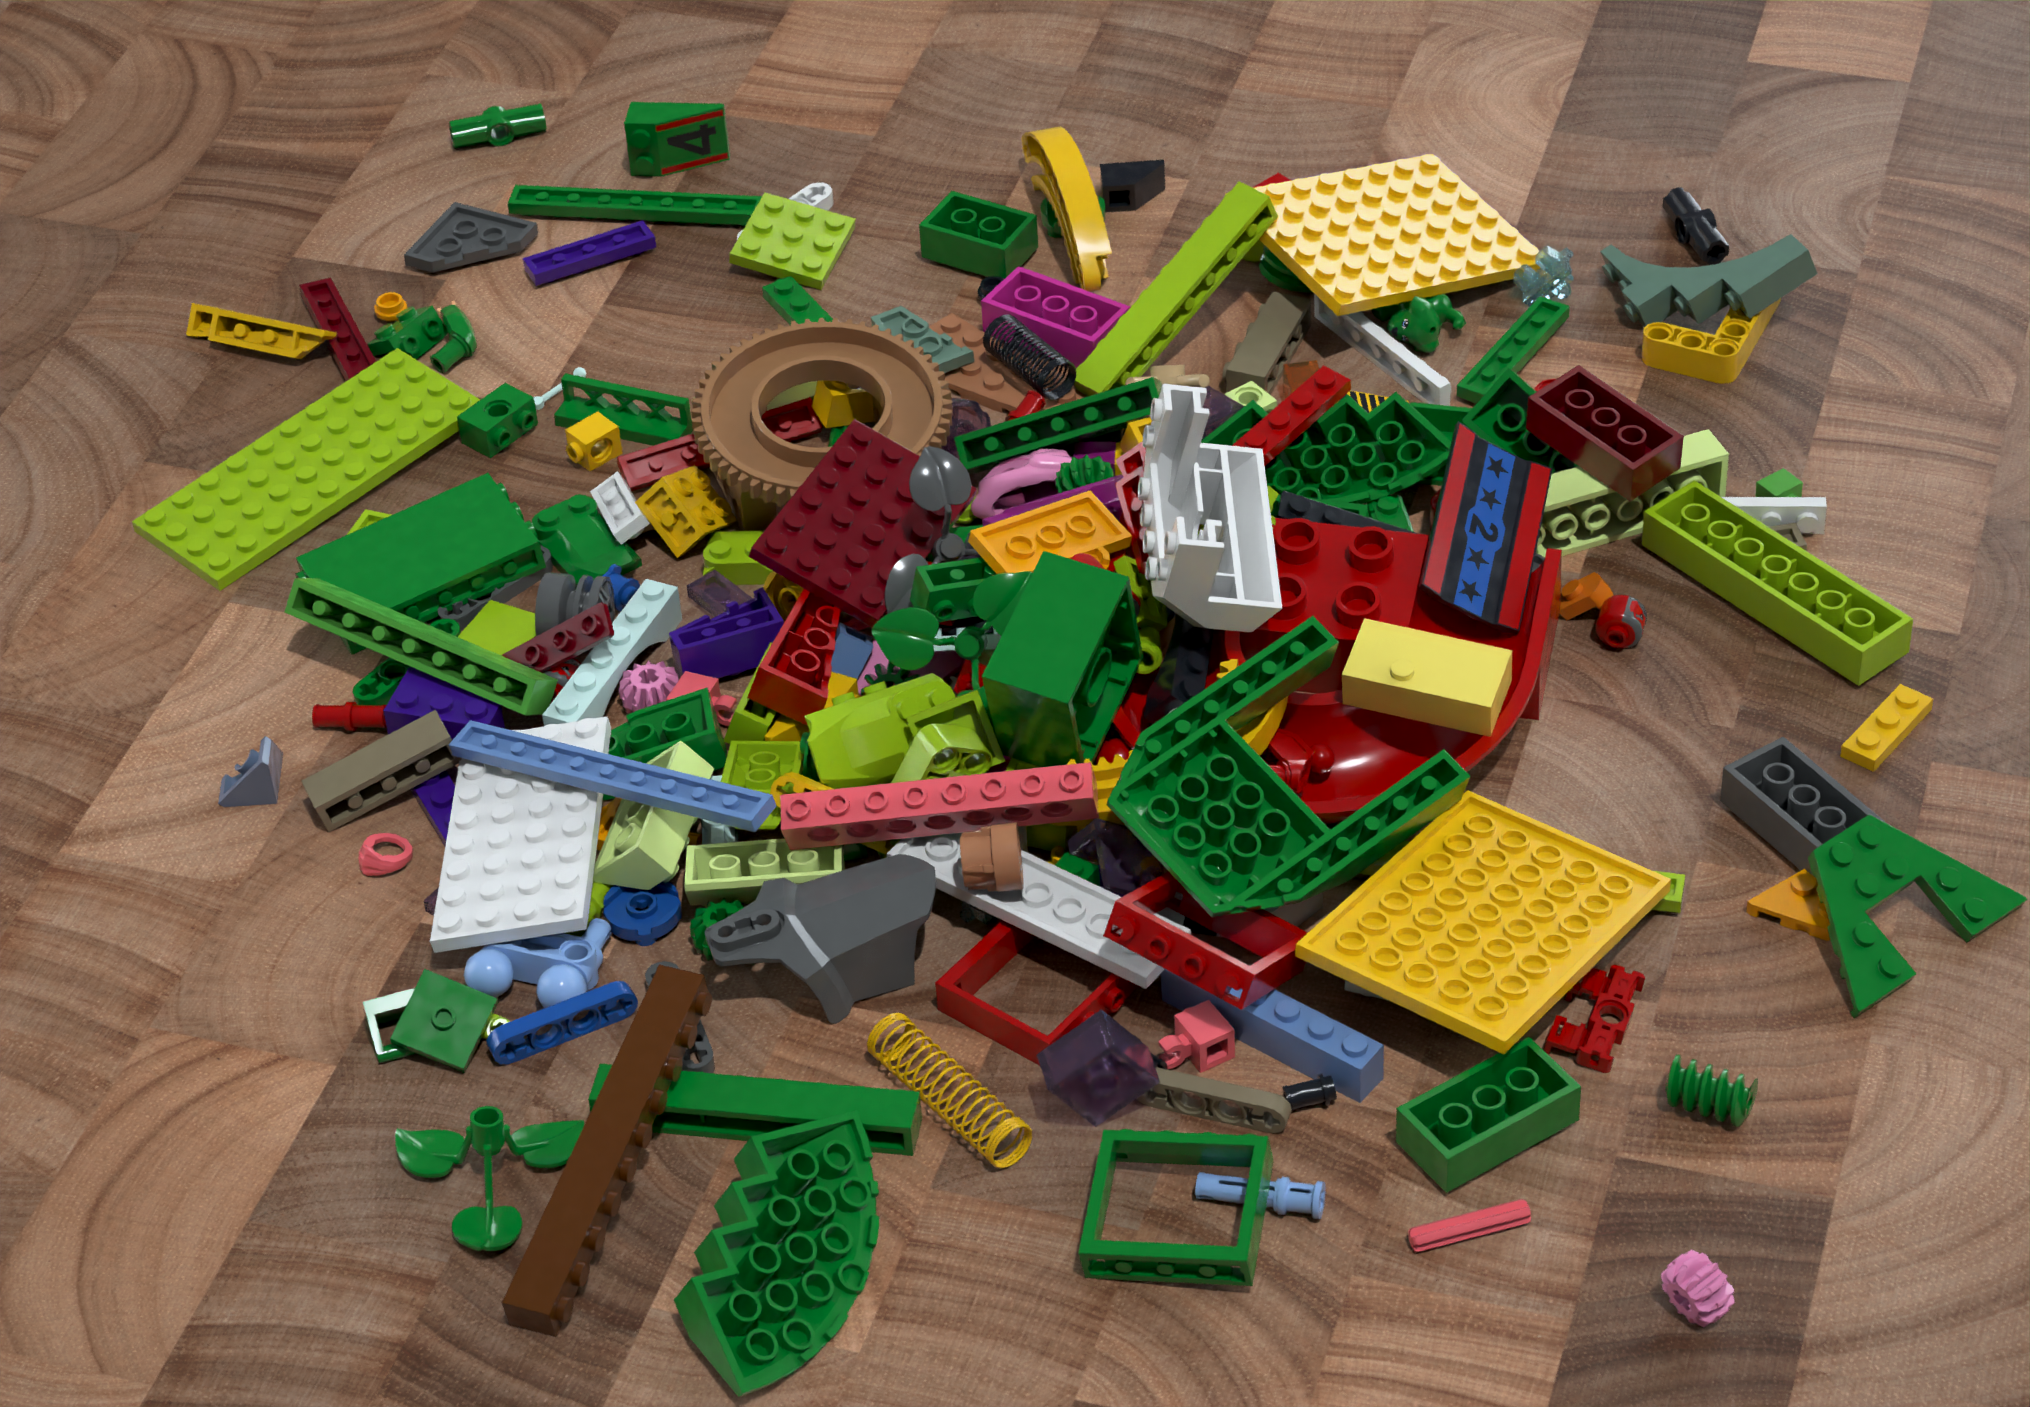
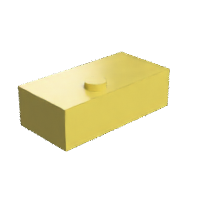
M1364 618L1342 672L1343 704L1491 737L1512 681V650Z

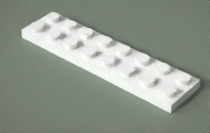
M961 833L904 838L887 853V857L905 854L928 862L935 867V888L1140 987L1147 989L1164 971V968L1103 936L1115 901L1121 898L1120 896L1021 850L1024 889L1003 892H988V889L968 890V887H965L960 853ZM1154 914L1158 918L1191 935L1190 929L1159 914Z

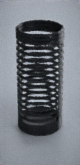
M1010 314L1002 315L989 324L983 337V346L986 351L1048 400L1059 399L1070 391L1077 376L1076 368L1061 353H1058L1057 350ZM1001 323H1004V324H1002V325L996 330V332H995V334H994V336H993V338H992L991 347H990V339H991L992 333L994 332V330H995ZM1009 323H1013V324L1007 326V327L999 334L998 338L996 339L995 346H993L995 337H996V335L998 334V332H999L1005 325H1007V324H1009ZM1012 326H1016V327L1010 329V330L1003 336L1002 340L1000 341L999 348H998V350H997L998 341H999L1000 337L1002 336V334H1003L1007 329L1011 328ZM1016 330L1014 333H1012V334L1007 338L1006 342H1005L1004 345H1003V348L1001 349L1002 343H1003V341L1005 340V338H1006L1012 331ZM1059 365H1061L1060 370H1059L1058 374L1056 375V377H1055L1052 381H1050L1048 384H1045V385H1044V383H1046L1047 381H1049V380L1054 376V374H1055V373L1057 372V370H1058ZM1067 365H1068V374H1067L1065 380L1063 381V383H1062L1059 387H1057L1056 389H1054V390H1052V391H1049V392H1045V391H1048V390H1050V389H1053L1054 387H1056V386L1062 381V379L1064 378L1065 373H1066V371H1067ZM1063 366H1065L1063 375L1060 377L1058 382H1056L1053 386L1044 389L1045 387L1051 385L1054 381L1057 380V378L1062 372ZM1055 368V370L1053 371V373L1051 374V376H1049V377L1046 379V377L1050 374V372Z

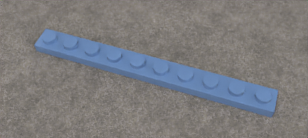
M472 720L449 743L450 750L453 756L752 832L758 830L776 807L772 794Z

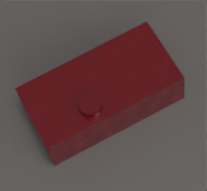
M1580 365L1528 397L1526 429L1630 502L1681 467L1684 436Z

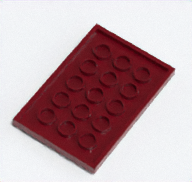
M854 419L754 543L748 557L868 626L873 627L887 614L885 588L891 569L901 558L911 554H919L926 561L932 555L934 542L942 536L941 529L943 528L945 509L942 507L937 511H927L917 505L911 497L909 479L920 457L919 455ZM971 485V492L967 501L962 504L951 505L952 513L949 531L974 499L977 488Z

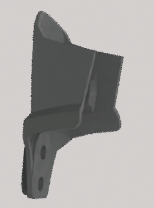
M897 854L798 885L786 878L764 881L755 901L705 930L706 941L715 963L719 966L750 963H782L809 985L820 1000L829 1022L836 1024L849 1015L855 1001L915 985L914 953L917 931L929 919L936 887L935 867L920 858Z

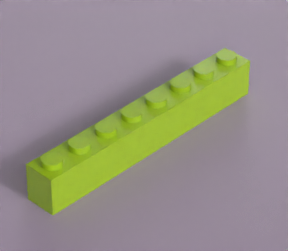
M1239 181L1224 196L1222 202L1204 219L1202 225L1182 245L1173 259L1161 269L1160 274L1148 288L1142 291L1136 302L1119 318L1117 324L1106 337L1099 341L1087 359L1076 368L1075 388L1084 395L1091 396L1124 386L1129 377H1141L1278 217L1270 197Z

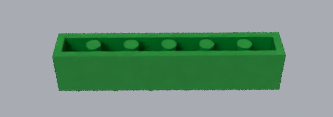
M1151 377L956 436L954 440L960 462L967 469L968 473L975 474L992 469L1006 459L1028 455L1034 450L1058 449L1125 429L1130 422L1150 417L1153 398H1159L1162 383L1155 377Z

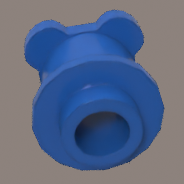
M613 564L603 576L611 579L614 590L615 609L622 611L638 590L640 584L634 578L627 579L620 575L621 567Z

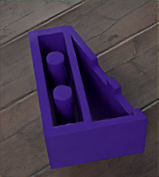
M763 587L753 591L754 598L738 605V602L733 601L725 605L726 612L712 619L708 615L702 616L669 633L675 670L680 678L685 671L713 678H721L724 676H736L745 670L758 667L770 642L773 643L784 624L782 617Z
M409 666L383 710L388 734L434 710L438 713L452 740L470 720L505 729L500 704Z

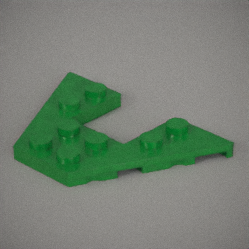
M1870 814L1814 849L1808 856L1812 874L1816 877L1818 883L1816 888L1820 903L1825 904L1830 922L1827 929L1833 951L1841 962L1840 976L1847 983L1853 1009L1850 1011L1853 1018H1856L1910 982L1917 974L1867 915L1868 912L1915 882L1963 940L1968 943L2020 908L2028 900L2024 895Z

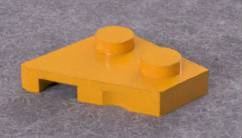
M1806 869L1797 872L1747 901L1746 912L1750 916L1757 918L1760 912L1781 918L1780 926L1792 930H1802L1810 936L1825 941L1830 940L1827 929L1830 922L1825 904L1820 903L1816 889L1818 886L1817 879Z

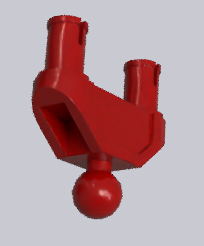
M1281 728L1277 729L1269 745L1260 755L1294 793H1300L1308 783L1310 770L1319 774L1325 773L1335 763V754L1328 745L1319 743L1309 747L1299 735Z

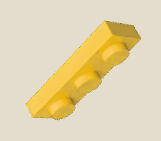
M1899 684L1841 746L1840 757L1874 772L1932 710L1933 698Z

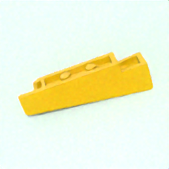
M192 303L186 335L208 337L209 341L302 359L327 339L335 338L337 332Z

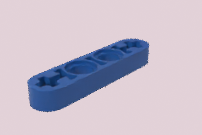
M624 981L611 982L495 1028L489 1034L486 1045L496 1062L505 1065L511 1064L626 1019L635 1012L638 1000L629 984ZM589 1010L584 1018L573 1021L574 1016L579 1012ZM552 1024L548 1032L542 1035H535L541 1027Z

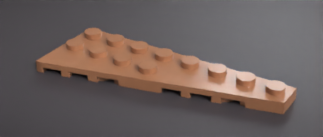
M951 313L929 326L930 329L940 335L945 333L952 337L953 343L960 348L966 346L974 352V362L944 373L945 381L949 383V389L957 391L962 399L1003 413L1006 409L1009 411L1015 410L1028 391H1036L1001 363V361L986 351L983 346L984 332L962 318ZM1053 376L1049 381L1044 383V385L1052 381L1055 378V376ZM1057 378L1056 381H1054L1051 385L1045 387L1044 389L1053 386L1056 382H1058L1059 378ZM1061 381V382H1060L1056 387H1054L1053 389H1050V390L1045 391V392H1049V391H1052V390L1056 389L1057 387H1059V386L1063 383V381ZM1072 387L1068 393L1059 399L1048 400L1044 398L1046 405L1040 411L1088 396Z

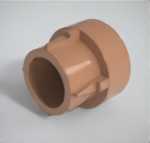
M1017 822L981 827V830L961 833L962 873L964 885L968 887V890L988 889V892H1003L1024 889Z

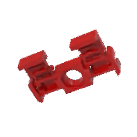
M1612 965L1607 977L1606 971L1592 967L1583 976L1581 984L1578 981L1567 992L1565 998L1566 1001L1571 1002L1576 994L1579 993L1581 996L1584 992L1589 994V999L1597 1000L1587 1029L1585 1028L1586 1024L1581 1023L1580 1026L1568 1023L1567 1018L1556 1015L1547 1037L1544 1051L1548 1055L1554 1047L1574 1054L1577 1051L1576 1062L1579 1065L1603 1073H1609L1614 1061V1057L1610 1056L1614 1043L1621 1045L1635 1007V1003H1632L1631 1000L1635 990L1642 992L1645 975L1637 971L1629 974L1624 972L1625 967ZM1606 1013L1614 1014L1621 1022L1615 1024L1608 1023L1600 1015ZM1560 1025H1562L1563 1028H1562V1030H1561V1033H1558V1032H1559V1029H1560ZM1591 1056H1598V1061L1592 1060Z

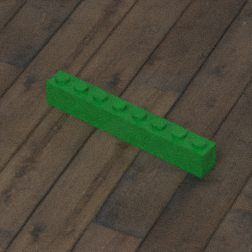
M599 1064L588 1099L590 1112L613 1064ZM681 1071L676 1082L672 1081L667 1091L665 1110L661 1115L656 1116L652 1124V1132L748 1141L751 1136L857 1110L869 1139L872 1152L914 1156L922 1123L920 1092Z

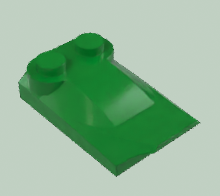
M581 494L574 495L565 501L541 510L532 518V524L536 530L540 546L550 551L552 565L561 574L573 575L576 586L583 575H589L595 579L597 576H603L613 564L621 567L620 575H624L642 566V559L626 542L621 545L615 538L606 520L598 513L596 501L591 497Z

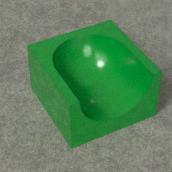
M1043 551L982 675L996 738L1004 756L1039 767L1067 765L1070 759H1074L1076 764L1084 763L1085 759H1090L1093 764L1143 659L1128 576Z

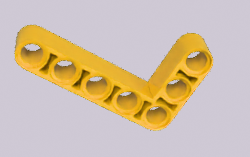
M1781 298L1750 319L1740 309L1735 311L1730 308L1715 335L1662 322L1650 323L1643 330L1642 361L1647 366L1719 384L1731 383L1741 372L1780 304Z

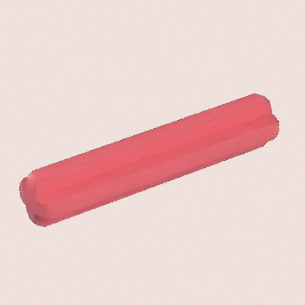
M1519 1199L1412 1227L1408 1230V1239L1413 1251L1421 1252L1528 1224L1531 1221V1211L1526 1200Z

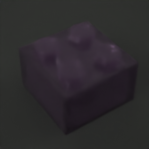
M1102 1009L1037 1054L1048 1090L1095 1127L1160 1083L1149 1048Z

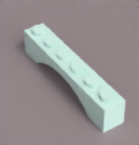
M645 579L613 621L614 636L591 650L543 713L544 726L575 722L585 718L603 717L609 700L623 675V671H626L637 655L648 646L657 642H666L669 638V633L674 631L682 621L678 587Z

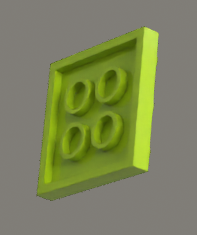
M764 192L730 252L729 263L778 278L792 276L798 284L822 290L855 229L856 219Z

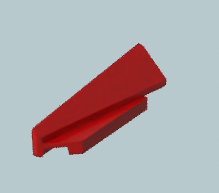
M1142 441L1116 459L1124 478L1116 482L1115 487L1127 530L1132 535L1131 545L1139 573L1145 575L1149 554L1143 552V537L1146 527L1140 524V514L1144 502L1138 499V484L1140 478L1144 477L1146 447H1143Z

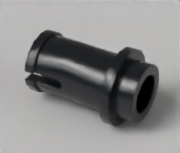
M1321 1073L1317 1074L1318 1079L1283 1086L1284 1098L1291 1104L1292 1111L1323 1102L1325 1106H1328L1330 1101L1336 1100L1337 1095L1332 1076L1324 1077Z

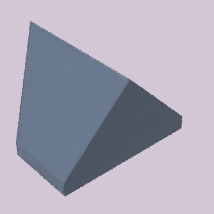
M265 736L261 740L259 752L251 749L247 760L242 766L235 765V770L240 772V774L234 777L226 774L222 778L219 805L223 807L277 804L283 752L270 738Z

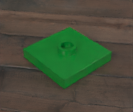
M424 969L390 1038L391 1043L465 1073L497 1007L498 998Z

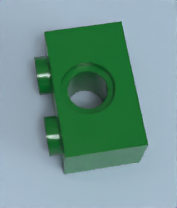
M507 383L502 384L457 416L461 443L488 458H492L538 425L534 397Z

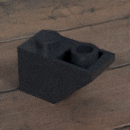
M1164 160L1100 164L1101 195L1105 202V213L1136 211L1165 190Z

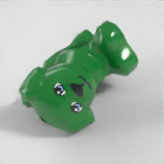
M1445 294L1426 298L1415 296L1412 301L1372 309L1373 315L1380 321L1385 322L1389 320L1387 329L1391 337L1397 341L1412 345L1415 351L1432 353L1438 347L1441 324L1445 322L1452 323L1455 330H1461L1466 324L1461 312L1452 307L1450 299Z

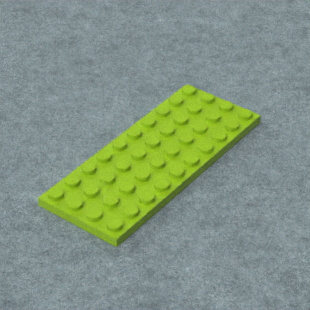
M397 348L133 520L134 531L221 591L458 432L457 416L480 401V399Z

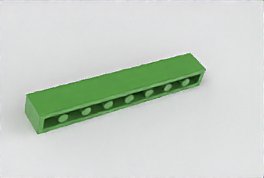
M319 578L294 579L284 613L523 715H543L550 706L558 679Z

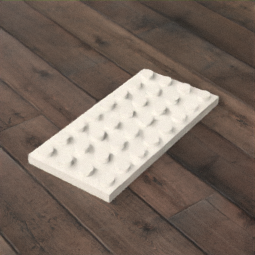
M608 716L585 718L580 721L562 724H549L544 727L525 730H512L605 754L609 752L611 725ZM462 758L459 761L430 937L434 953L586 930L603 794Z

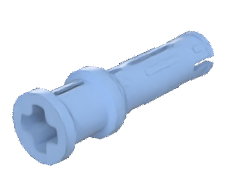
M1199 1172L1195 1187L1196 1199L1244 1204L1248 1178ZM1289 1177L1278 1178L1276 1182L1270 1181L1266 1207H1273L1274 1212L1281 1215L1291 1211L1312 1214L1314 1219H1321L1325 1204V1182L1317 1181L1315 1185L1291 1182Z

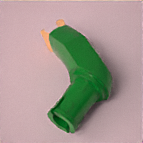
M454 300L450 302L451 305L443 309L437 308L440 318L449 333V342L430 357L431 364L440 373L447 372L461 357H471L477 348L476 336L471 322Z

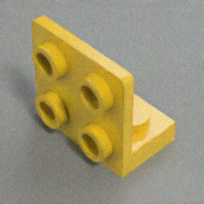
M695 465L662 477L635 502L677 558L684 556L707 534L728 527L737 520L732 513L729 503L717 494L711 486L710 479L706 473Z

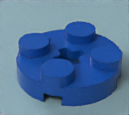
M661 882L649 890L614 885L604 897V920L611 926L610 931L622 939L635 941L639 946L654 944L658 937L671 931L682 918V907L678 891L671 882ZM649 906L648 909L643 910V911H637V910H635V908H641V909H643V908Z

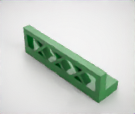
M566 373L561 378L564 402L554 414L555 426L569 428L592 414L599 412L619 426L621 439L652 446L690 435L693 431L689 398ZM573 387L582 389L589 398L575 396ZM602 394L612 395L620 404H611ZM633 401H643L651 410H641ZM664 407L678 408L680 418L672 416Z

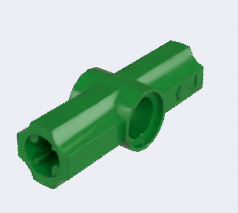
M541 103L505 110L500 106H492L487 108L482 115L449 121L454 149L488 142L495 146H504L509 144L514 137L545 132L547 129Z

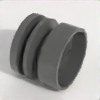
M545 573L541 579L536 598V636L600 602L608 605L613 623L615 618V602L611 579L606 576H597L593 579L592 576L583 575L576 586V581L571 574Z

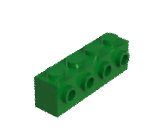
M982 557L917 566L910 601L913 607L931 612L939 622L977 617L973 607L974 592L984 579L996 573Z

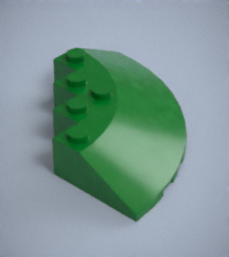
M1397 392L1393 393L1369 413L1347 394L1265 465L1267 486L1273 488L1279 495L1282 494V491H1286L1305 498L1363 504L1409 487L1447 464L1451 441ZM1252 400L1205 437L1201 443L1232 446L1268 413Z
M857 1110L750 1137L733 1159L742 1180L732 1182L714 1204L723 1227L712 1229L694 1251L703 1275L692 1277L674 1298V1303L690 1339L738 1397L772 1385L792 1374L813 1358L840 1330L848 1318L847 1313L855 1299L863 1291L870 1273L868 1270L872 1260L873 1249L877 1245L879 1216L876 1215V1197L879 1195L878 1181H874L870 1163L873 1155L869 1139Z

